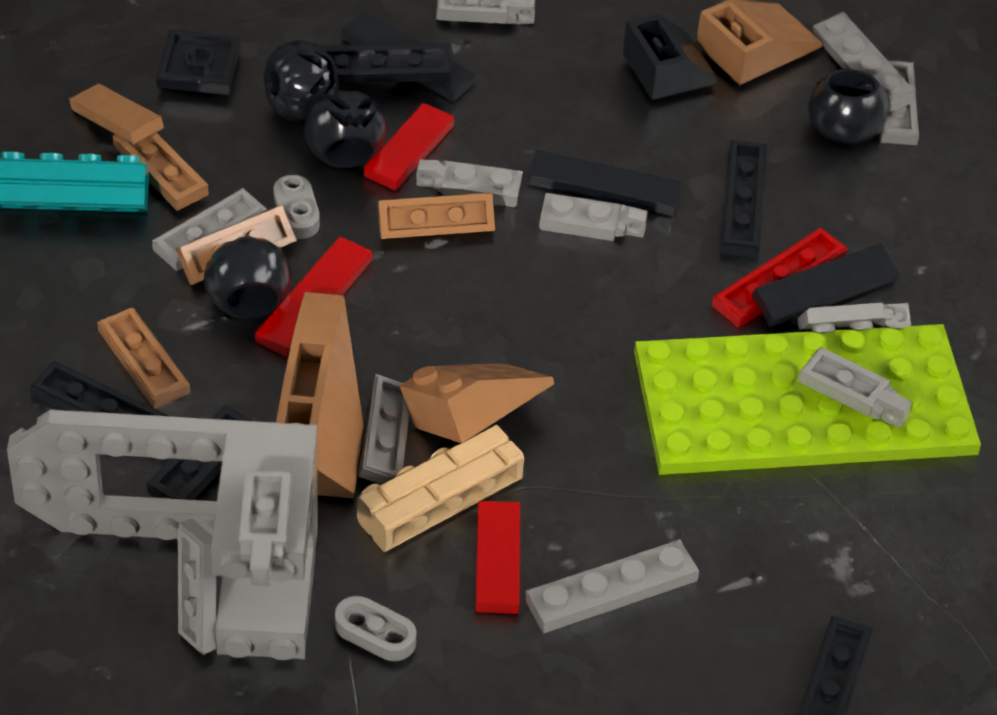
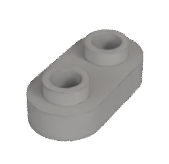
M287 175L278 179L274 184L275 206H283L296 239L312 237L319 230L320 213L310 182L298 175Z
M362 596L348 597L342 600L336 607L335 628L337 633L345 640L389 661L403 660L409 657L415 650L416 628L408 618ZM353 622H360V623H362V625H360V626H355V625H353V624H351V623H353ZM390 641H398V642H400V643L393 644V643H389V642H390Z

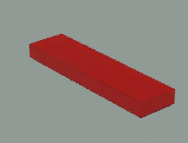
M820 227L713 296L712 307L740 328L762 313L751 295L755 288L847 256L848 248Z
M339 237L255 332V342L288 358L304 293L343 295L372 262L373 251L343 237Z

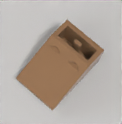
M726 0L700 12L696 45L741 85L821 48L823 42L779 3Z

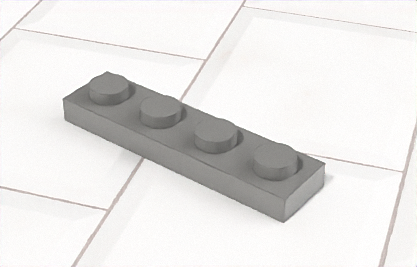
M844 12L813 25L814 35L823 42L822 46L842 69L860 70L871 74L885 88L890 99L889 113L915 102V90Z
M677 540L527 590L525 601L544 634L698 581L699 570L681 540Z

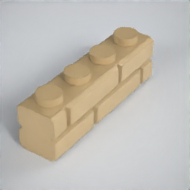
M494 425L483 432L480 431L451 449L444 447L437 450L428 461L416 467L412 465L404 467L397 473L395 478L382 485L372 484L368 486L357 497L358 522L369 535H372L374 542L380 549L386 552L522 479L524 467L523 452L513 441H509L508 436L498 425Z

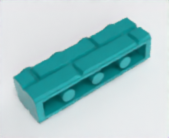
M1 152L0 208L113 212L148 211L149 167L147 163L140 162L139 156L118 155L117 162L101 161L102 156L96 154H79L78 161L63 160V154L40 153V159H24L25 154L21 152Z

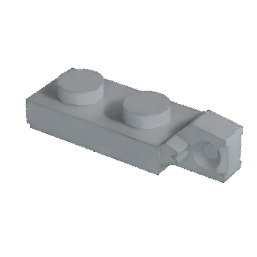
M438 0L437 20L533 24L535 18V0Z
M419 160L416 185L434 188V190L442 192V196L493 193V205L515 208L518 203L523 171L453 161L448 162L447 160L440 162L438 160Z
M546 193L539 228L545 231L614 241L615 237L624 235L643 238L647 223V211L615 203Z
M883 302L808 308L798 318L799 332L812 331L823 334L835 333V329L845 328L861 331L873 330V326L895 329L910 327L908 303L883 305Z
M822 347L816 351L799 372L798 382L868 417L871 416V418L878 420L881 417L884 422L900 428L909 417L912 402L897 395V392L890 387L891 381Z
M245 470L238 541L240 560H251V585L269 586L271 561L283 562V553H286L292 482L291 472Z

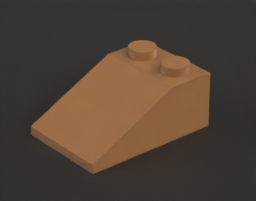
M505 363L423 367L414 372L413 378L401 384L400 388L415 428L463 443L555 383L551 376Z

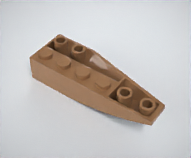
M305 292L287 361L276 423L317 425V495L354 499L364 423L345 299L343 295Z

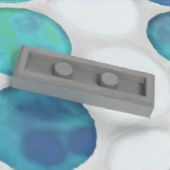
M888 61L915 90L913 63ZM916 91L915 102L888 114L883 129L880 132L881 143L917 145L919 130Z
M242 188L152 240L153 250L173 269L178 271L183 266L175 250L176 248L267 211V208Z
M375 374L370 383L358 477L384 484L395 478L397 473L403 469L410 413L400 385L403 383Z
M191 518L180 522L178 526V633L202 654H206L216 650V576H212V535Z

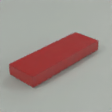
M423 103L382 149L364 166V177L396 191L418 167L419 160H424L454 127L455 117Z
M478 501L475 612L519 614L520 502Z

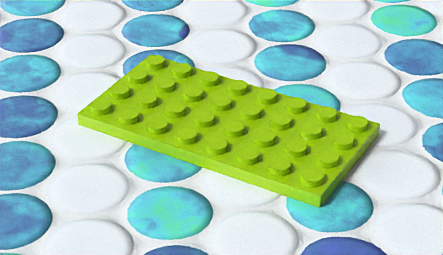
M944 324L910 326L901 329L884 327L861 331L851 329L835 330V333L823 334L795 332L635 341L634 354L659 475L971 456L979 454L981 442ZM822 347L891 381L890 387L897 392V395L912 402L909 417L901 428L884 422L881 417L879 420L871 418V416L868 417L798 382L799 372L816 351Z

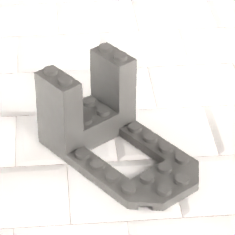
M49 410L38 417L35 426L27 431L21 428L9 436L7 453L15 504L60 532L78 535L103 534L119 537L137 536L155 537L164 540L178 539L179 523L192 518L212 535V576H222L215 628L217 654L236 658L258 656L273 657L278 660H289L291 658L305 659L318 535L317 425ZM99 454L114 457L136 456L153 457L155 459H188L202 462L222 461L217 501L103 495ZM245 470L291 472L292 482L286 553H283V562L271 561L269 586L251 585V560H240L238 539Z

